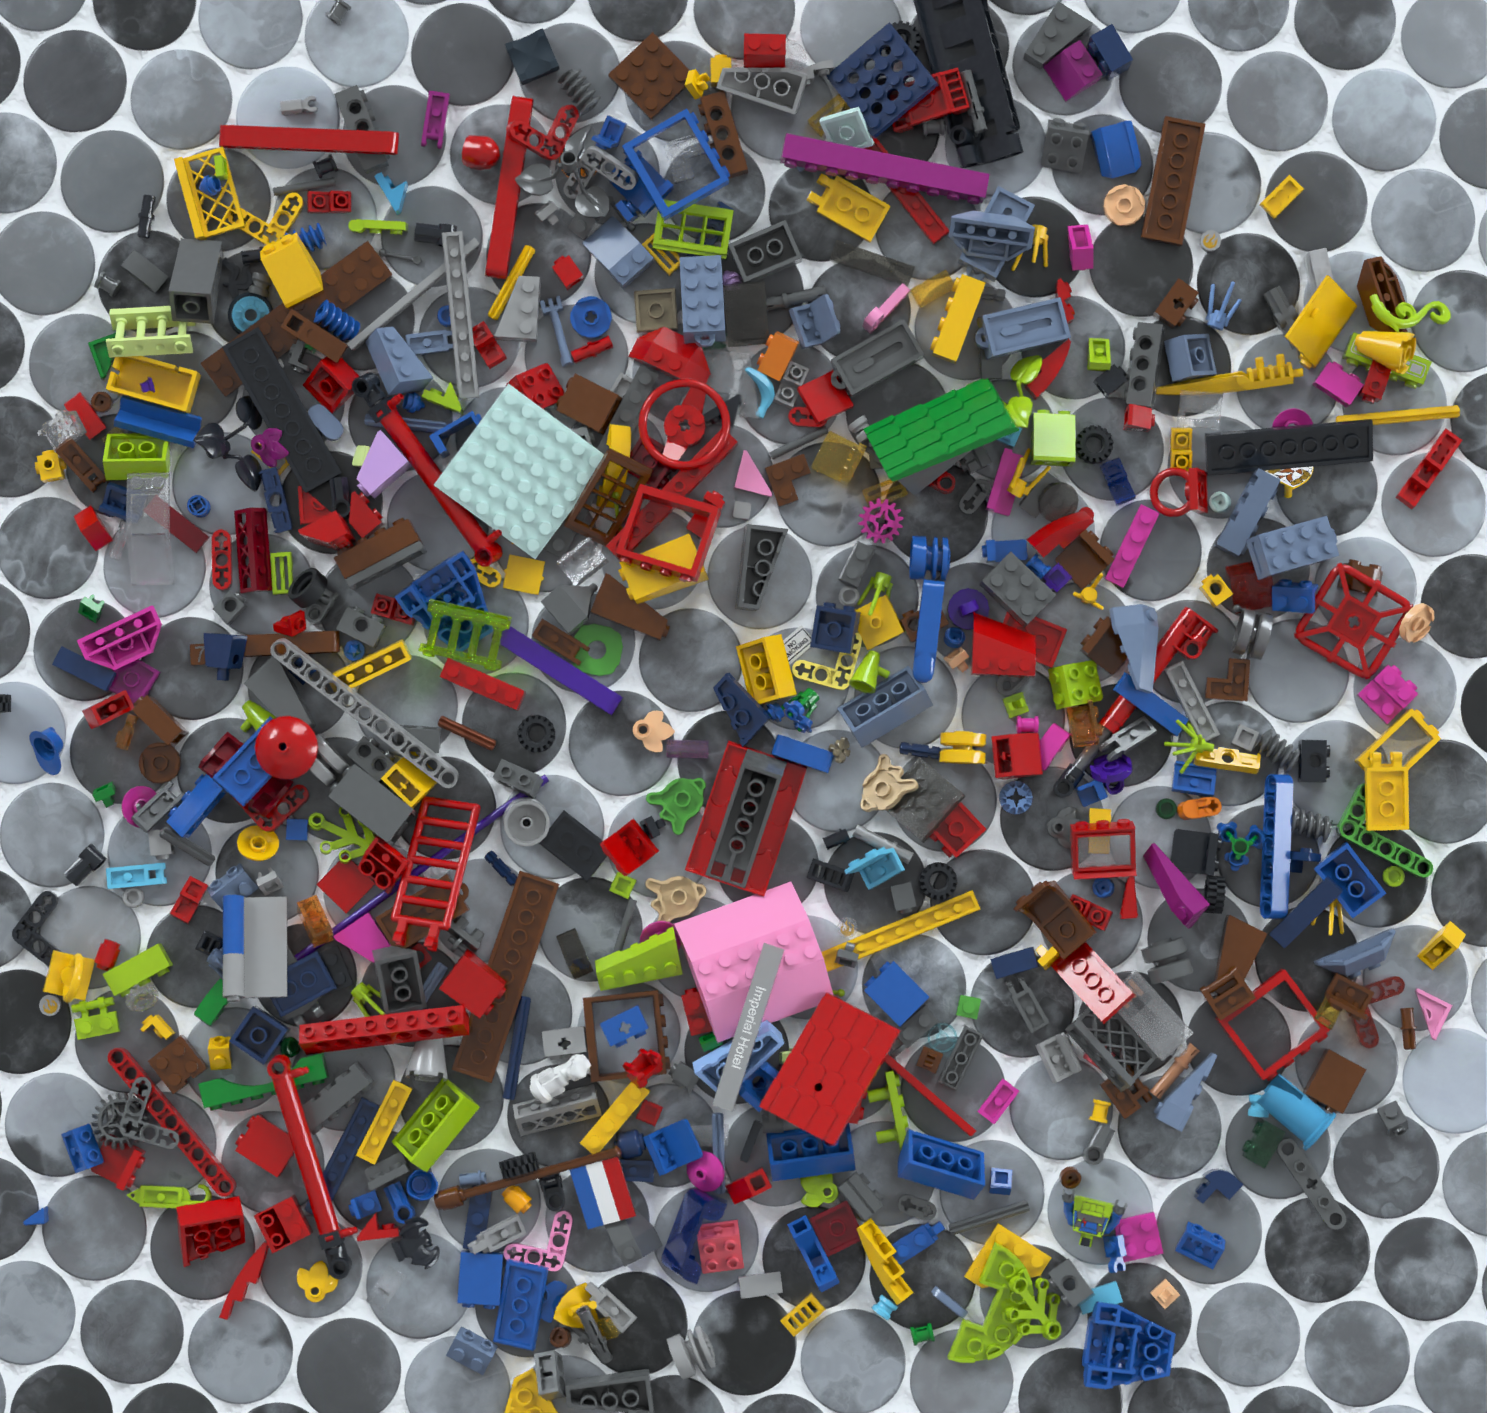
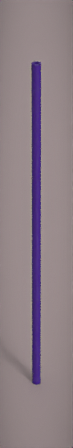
M545 774L541 776L544 780L541 787L549 782ZM518 793L479 821L474 835L502 816L506 807L513 800L528 796ZM466 832L453 841L464 843ZM442 848L430 858L443 859L454 849ZM419 865L411 871V875L419 876L432 866ZM401 879L396 882L392 893L387 894L386 890L381 892L294 955L296 959L300 960L310 955L334 938V935L396 893Z

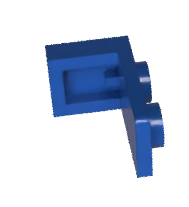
M607 115L600 134L594 135L591 140L596 142L595 145L605 150L618 147L628 123Z
M1026 539L986 540L985 545L981 547L982 558H986V563L1001 562L1010 551L1020 561L1028 559Z

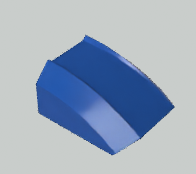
M1123 121L1100 127L1091 132L1090 137L1102 176L1116 178L1134 173L1141 167V158L1132 121Z

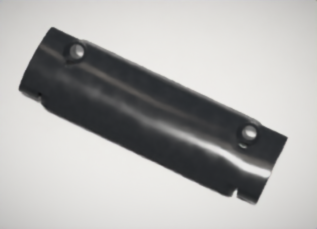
M913 0L932 73L944 72L957 67L959 72L971 70L980 105L984 108L983 115L988 130L978 133V137L974 135L973 130L975 129L971 116H968V111L958 115L953 113L944 115L950 140L956 147L960 167H975L1023 153L1019 133H1016L1020 129V123L987 0ZM962 131H964L965 136L963 140L960 141L959 135Z

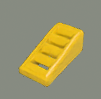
M810 1293L784 1316L780 1322L793 1336H796L826 1309ZM811 1302L817 1310L813 1312L807 1303ZM804 1307L811 1316L807 1318L800 1310ZM798 1313L804 1322L801 1323L794 1314ZM792 1318L798 1327L795 1329L788 1319Z

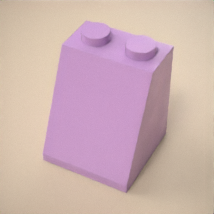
M381 430L377 432L356 478L360 482L357 485L367 497L371 495L374 499L412 467Z

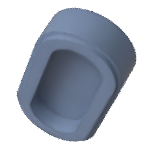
M313 405L309 409L308 414L317 430L329 441L340 439L343 434V426L340 421L323 405Z
M937 1286L933 1288L931 1293L959 1317L965 1318L968 1311Z

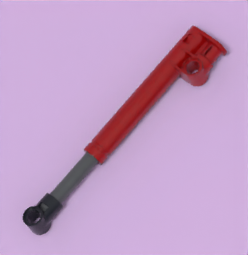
M1184 607L1157 644L1154 683L1176 653L1187 660L1198 658L1207 646V641L1212 634H1217L1219 630L1190 608ZM1188 645H1194L1197 648L1196 655L1191 656L1187 653ZM1121 695L1118 696L1106 712L1105 717L1100 720L1098 724L1101 727L1075 762L1068 765L1054 784L1053 790L1058 797L1065 798L1073 792L1084 777V771L1100 751L1099 746L1106 742L1111 735L1117 733L1120 730L1119 728L1124 725L1136 707ZM1064 782L1069 786V791L1066 794L1058 791L1059 783Z

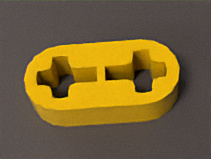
M470 559L473 565L477 563L475 559ZM479 564L477 565V568L482 571L481 574L477 573L481 584L489 588H496L500 585L502 578L496 569L490 566L482 567ZM495 573V577L498 579L497 582L489 584V580L484 574L492 575Z

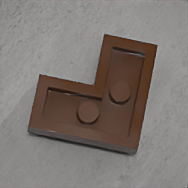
M804 454L765 468L779 507L799 500L792 481L811 474Z
M1229 658L1227 679L1207 677L1205 699L1247 702L1250 660Z

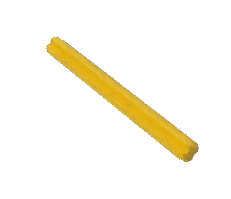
M1454 405L1342 415L1336 417V422L1371 419L1373 425L1458 418L1460 416V408Z

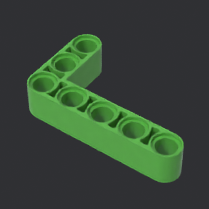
M1365 783L1358 785L1337 825L1336 831L1338 836L1416 877L1430 876L1433 872L1431 861L1374 831H1367L1366 827L1362 826L1365 820V797L1362 795ZM1355 805H1358L1362 810L1361 815L1358 817L1352 813ZM1345 824H1349L1352 827L1350 835H1345L1343 832ZM1365 833L1371 837L1368 845L1363 844L1361 841L1362 835ZM1383 843L1389 846V852L1386 855L1380 851V846ZM1401 853H1405L1408 856L1406 864H1402L1399 861ZM1421 862L1427 867L1424 874L1419 873L1417 868Z

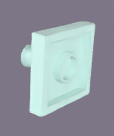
M859 107L820 118L819 122L828 142L858 148L873 146L874 140L868 132V126Z

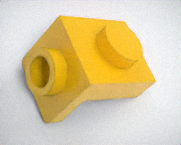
M216 1036L209 1039L208 1055L211 1070L232 1069L230 1036Z

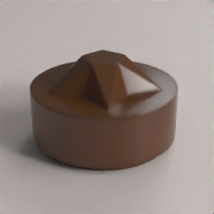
M100 391L92 396L91 405L97 412L106 413L112 408L113 400L109 394Z
M1066 1167L1060 1172L1059 1180L1065 1188L1073 1189L1080 1184L1081 1174L1075 1167Z
M556 1327L551 1331L550 1342L554 1347L566 1348L571 1343L572 1335L569 1329Z

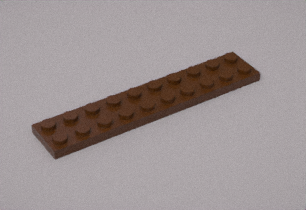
M366 241L321 274L322 291L289 308H286L284 303L280 304L230 342L259 327L278 359L290 350L293 343L296 344L297 340H300L280 327L291 309L314 323L316 311L325 300L333 303L335 307H339L343 312L393 274L371 244ZM220 348L200 363L225 397L243 385L223 348Z
M519 871L488 962V966L506 981L504 986L506 991L500 999L496 997L491 1004L494 1007L487 1016L483 1014L481 1018H478L473 1013L470 1014L469 1035L463 1036L452 1070L492 1083L560 884Z

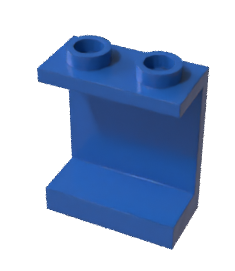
M638 150L636 152L637 156L664 199L674 190L673 184L668 179L665 180L642 157V153ZM626 157L624 160V164L633 169L631 163ZM620 170L616 176L619 177L623 171ZM627 176L625 181L629 183L631 177ZM640 179L634 188L630 190H625L609 180L610 184L628 202L631 201L636 206L637 211L644 218L656 207Z
M471 411L429 435L441 457L444 459L450 455L442 440L473 422L477 426L482 418L480 414L475 416L474 412Z

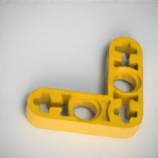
M298 193L288 194L269 224L241 208L243 218L246 220V227L239 228V230L265 245L275 244L284 237L285 232H289L303 209L304 201ZM295 198H298L297 202L299 203V205H294L292 207L291 212L294 213L292 216L288 211H285L284 208L286 207L289 210V208L291 207L289 200H295ZM230 212L227 217L232 225L239 223L238 219L234 222L232 216L234 213ZM281 215L289 217V222L285 226L278 224V218ZM253 222H258L261 225L257 233H252L249 230V226ZM265 227L268 228L266 229L268 234L273 235L276 233V242L272 241L269 243L270 239L263 234Z

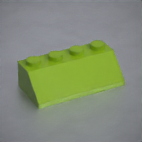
M442 1078L391 1142L411 1163L428 1172L480 1106L449 1079L443 1081Z

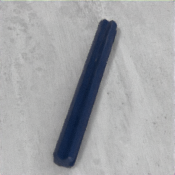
M521 996L517 1007L503 1098L507 1100H514L516 1097L531 998Z

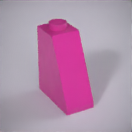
M370 912L333 936L335 940L373 963L372 950L391 946Z

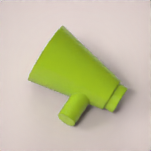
M868 651V654H866L849 681L851 687L860 692L871 694L876 691L878 675L886 679L888 678L890 671L879 666L880 654L878 652Z
M248 700L242 706L247 719L240 728L242 731L247 732L253 726L255 731H257L269 717L275 719L276 716L257 703Z

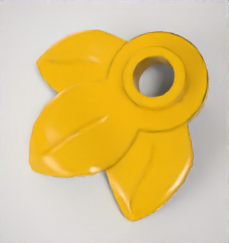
M322 1260L316 1262L310 1268V1271L303 1268L298 1269L297 1283L299 1287L305 1290V1296L310 1302L317 1303L322 1301L325 1295L334 1291L338 1285L339 1279L328 1275V1268ZM318 1288L319 1293L312 1295V1289Z

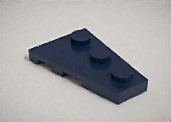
M726 673L713 689L723 709L727 711L732 721L731 725L734 730L736 729L740 737L739 741L743 747L772 717L730 673Z

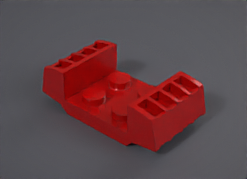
M958 67L932 74V77L939 85L892 124L894 132L901 133L912 130L914 125L951 113L958 115L969 110V103ZM915 80L905 83V86L911 87ZM898 91L891 92L889 100H896L899 95Z

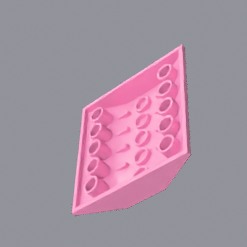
M792 882L766 890L764 897L755 894L674 924L717 1043L732 1038L735 1035L764 943L785 950L762 1022L768 1020L770 1023L816 1007L826 992L833 995L821 950L809 918Z

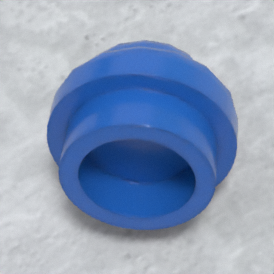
M215 175L204 176L199 190L206 195H216L221 190V182Z
M406 393L403 400V409H407V412L414 413L425 407L424 402L417 393Z

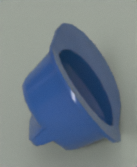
M49 727L42 732H31L29 740L39 765L48 774L57 775L61 771L59 754L63 749L62 739L53 727Z

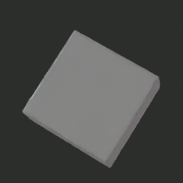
M1239 724L1231 744L1251 752L1259 732Z

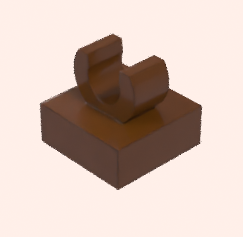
M923 1046L916 1066L936 1073L943 1053Z

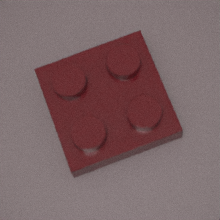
M847 1200L809 1218L828 1257L861 1241L857 1232L859 1224Z

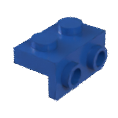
M1280 579L1272 586V611L1313 614L1315 612V591L1318 589V584H1312V581L1308 580L1296 583L1292 582L1291 579Z

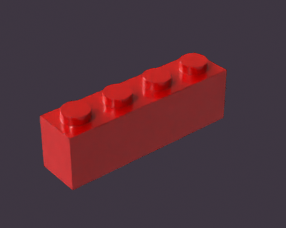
M447 658L440 674L442 679L516 711L519 710L526 691L450 658Z

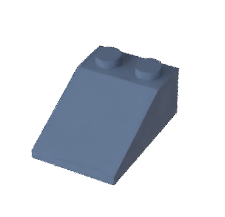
M614 216L582 243L623 290L654 263V258Z

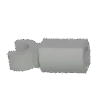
M309 96L305 100L280 101L282 115L303 113V111L316 113L318 111L317 107H309V103L316 101V97Z

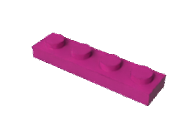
M1142 504L1139 506L1104 580L1124 588L1160 513Z

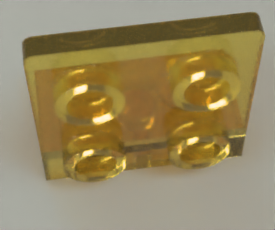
M829 431L811 468L848 486L867 446L862 443L858 445Z

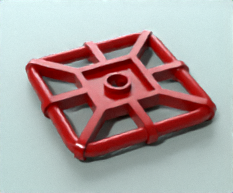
M1338 563L1330 571L1315 595V611L1320 605L1334 614L1327 625L1304 630L1314 613H1304L1296 627L1294 637L1302 645L1325 657L1327 662H1333L1355 676L1365 678V680L1371 679L1370 676L1376 673L1390 649L1394 648L1397 644L1395 641L1400 635L1399 628L1407 612L1413 608V604H1410L1403 596L1382 585L1378 579L1374 580L1349 565ZM1345 573L1371 587L1363 602L1350 595ZM1340 575L1344 597L1336 608L1325 602L1323 598L1336 577ZM1377 591L1400 604L1401 607L1379 612L1368 604ZM1403 613L1388 638L1374 630L1381 618ZM1357 616L1359 625L1349 626L1350 621L1348 619ZM1328 631L1340 639L1333 650L1329 651L1307 638V636ZM1370 635L1384 642V645L1368 668L1363 647ZM1345 641L1358 648L1363 670L1337 655Z

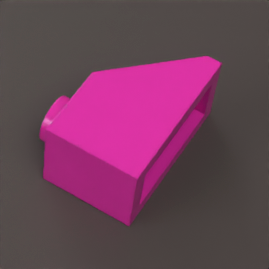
M1088 224L1068 226L1072 270L1083 271L1093 269V244Z

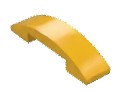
M610 424L606 444L629 458L631 427ZM610 461L605 469V474L617 479L623 468ZM628 470L621 479L623 483L626 482ZM604 478L603 485H599V491L608 495L614 483ZM617 486L614 492L619 493L620 497L618 500L620 501L624 488ZM598 495L596 506L601 507L605 498ZM608 501V503L605 506L609 508H615L614 503L611 501Z

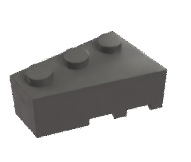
M1058 1L1026 50L1023 59L1041 70L1059 53L1072 45L1084 33H1087L1091 29L1093 22Z

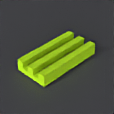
M292 552L270 553L273 595L288 594L289 589H286L284 557H287L290 588L294 581ZM276 557H279L281 590L277 589Z

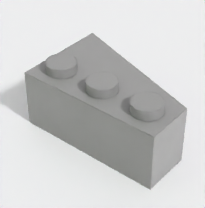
M518 276L494 337L496 340L537 343L541 290L540 277Z

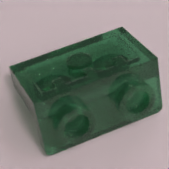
M1262 1119L1261 1122L1258 1121L1254 1126L1252 1139L1245 1142L1242 1148L1244 1152L1242 1156L1265 1169L1286 1132Z

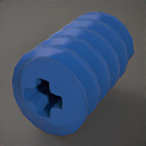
M316 223V230L311 225L308 226V232L303 227L300 228L298 236L306 249L308 247L311 252H314L315 245L319 249H323V243L327 246L319 223Z
M328 300L322 302L316 311L314 323L318 324L321 322V328L327 326L326 331L328 333L333 331L334 337L340 335L339 340L342 342L346 339L352 340L358 334L360 322L355 321L353 317L348 316L346 312H342L339 307H335Z

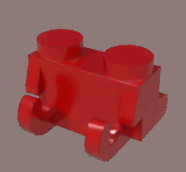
M640 1048L637 1051L639 1055L631 1063L625 1062L622 1065L628 1073L627 1077L637 1088L645 1087L648 1083L647 1079L653 1074L660 1073L663 1069L662 1057L659 1053L651 1049L647 1051Z

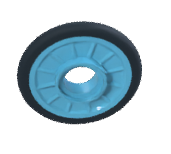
M245 292L238 295L231 302L228 309V320L233 330L241 334L271 312L273 308L266 297ZM246 310H255L257 313L256 319L252 321L245 318Z

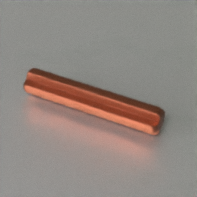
M445 716L440 717L438 721L439 727L491 751L495 748L496 740Z

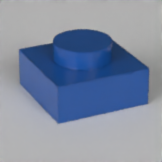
M621 200L615 205L627 222H633L639 217L636 213L637 208L631 201Z

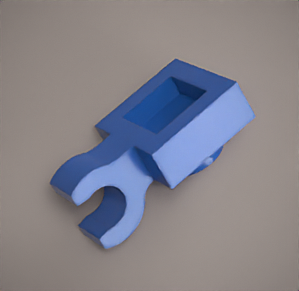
M1104 1236L1103 1242L1106 1258L1111 1257L1108 1264L1109 1272L1117 1273V1270L1124 1271L1125 1263L1123 1256H1127L1124 1236Z

